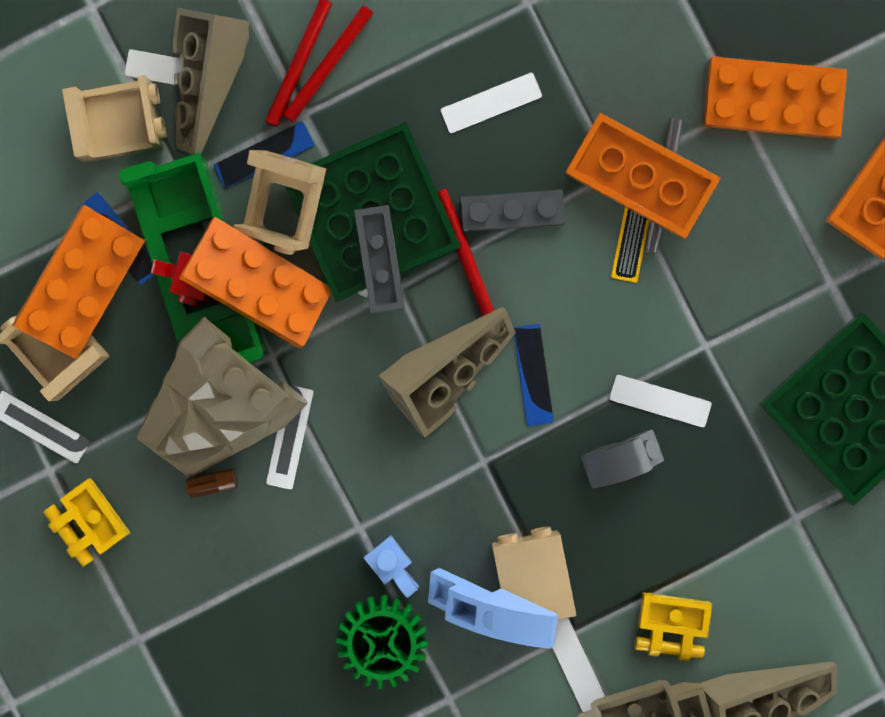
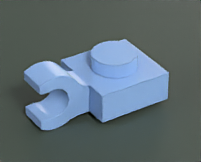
M391 535L364 557L384 584L393 578L407 598L418 590V584L405 570L412 561Z

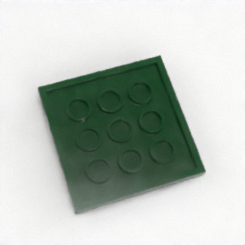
M406 122L310 163L326 168V173L309 243L335 302L344 300L367 289L354 210L389 205L400 275L461 248ZM285 186L298 217H300L304 195L300 190Z
M858 313L759 403L844 499L853 506L885 478V336L864 313Z

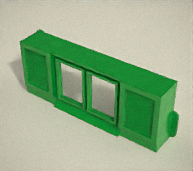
M200 153L156 166L151 161H146L124 168L119 172L121 184L129 189L152 264L154 259L171 264L162 234L214 217L226 223L207 161ZM156 274L178 345L194 326L205 317L231 338L232 349L249 363L260 360L263 357V353L268 352L258 324L222 303L187 314L185 304L178 302L179 295L170 292L173 279Z

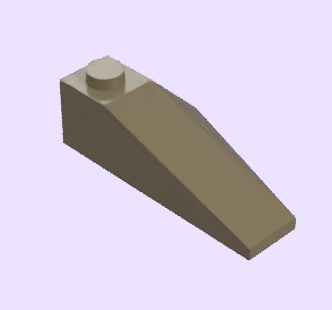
M177 7L173 35V54H179L180 73L174 74V85L179 86L181 101L175 107L176 149L193 155L202 153L244 58L245 48L249 40V21Z
M501 307L405 354L379 375L390 398L422 437H427L454 413L457 407L453 404L465 389L468 391L472 390L476 384L473 379L484 365H491L516 332L507 310Z
M831 661L726 674L700 684L703 686L711 717H795L798 714L806 716L837 694V664Z

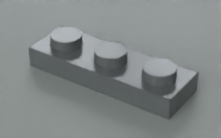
M563 190L461 197L463 232L565 224Z
M389 205L354 210L370 313L405 309Z

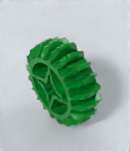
M387 595L381 596L380 605H376L374 597L369 596L367 599V609L358 601L355 604L358 615L348 610L345 618L349 623L341 622L338 629L346 635L337 636L336 644L346 647L339 649L337 655L339 658L349 657L343 663V669L349 670L355 667L352 679L357 680L362 674L365 675L364 686L369 687L371 684V679L378 680V689H383L384 680L389 679L392 688L397 687V676L404 682H408L410 676L406 669L418 673L420 666L415 660L425 661L426 654L419 649L427 648L428 640L419 637L427 633V627L422 625L415 627L422 620V616L419 613L411 617L408 616L413 608L410 603L403 610L399 609L401 601L399 597L394 599L392 606L387 605ZM377 616L393 618L384 626H376L372 622L369 624L366 622V620ZM402 625L406 628L411 640V646L407 654L401 650V645L395 639ZM357 629L363 633V638L369 643V648L363 658L355 646L354 636ZM390 633L388 647L385 648L383 645V648L378 647L375 650L376 636H380L381 639L382 635L387 637ZM380 658H389L393 662L399 661L394 665L385 667L372 665Z

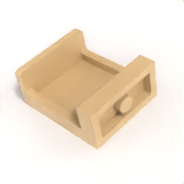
M145 75L137 76L138 81L81 91L77 87L62 89L74 157L85 163L164 148L162 138H166L167 133L163 118H158L156 105L160 104V94L156 83L152 84Z
M17 316L7 320L0 328L2 330L0 333V344H6L43 386L40 392L48 401H59L110 357L92 335L79 357L74 359L12 326Z
M540 527L531 530L532 535L518 538L517 533L505 534L497 537L498 542L491 543L500 589L502 588L558 614L557 620L577 616L562 539L558 530L552 531L551 527Z

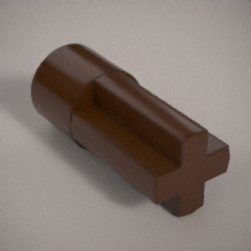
M234 469L186 479V489L190 499L238 488Z

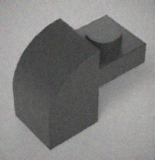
M653 429L640 432L622 442L601 446L580 456L592 489L635 478L653 470V466L664 461Z

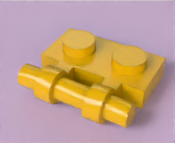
M92 478L87 479L60 499L67 509L65 513L61 514L55 504L43 511L50 521L48 526L52 532H58L68 546L66 551L70 557H76L82 567L94 560L87 550L90 545H93L100 555L131 533ZM73 520L76 521L85 534L81 539H79L69 525Z
M643 592L638 627L651 630L649 638L636 636L634 649L647 651V654L650 656L659 657L660 654L677 656L678 660L689 661L690 658L703 660L705 648L704 646L693 645L694 636L708 638L712 603ZM663 632L681 634L679 642L662 640Z

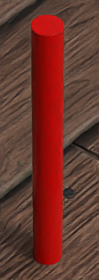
M319 0L266 117L265 123L273 127H278L331 9L332 3L330 1Z
M362 5L286 109L283 116L292 123L296 121L372 17L373 12L369 8Z
M447 189L437 192L461 246V248L456 250L481 315L485 316L493 312L494 308Z

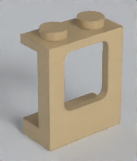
M250 150L247 164L255 166L256 169L244 224L233 225V228L261 245H264V242L275 245L274 250L283 254L293 255L297 250L308 249L326 168L266 150ZM273 183L300 190L304 195L296 234L293 237L267 229L263 224L269 192Z

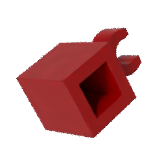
M180 252L177 265L154 259L151 273L173 279L170 292L179 295L178 302L197 307L200 300L210 302V296L179 279L191 254Z

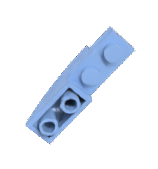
M441 568L431 572L428 603L446 611V621L470 631L511 643L548 649L554 646L558 614L502 588L495 592H490Z

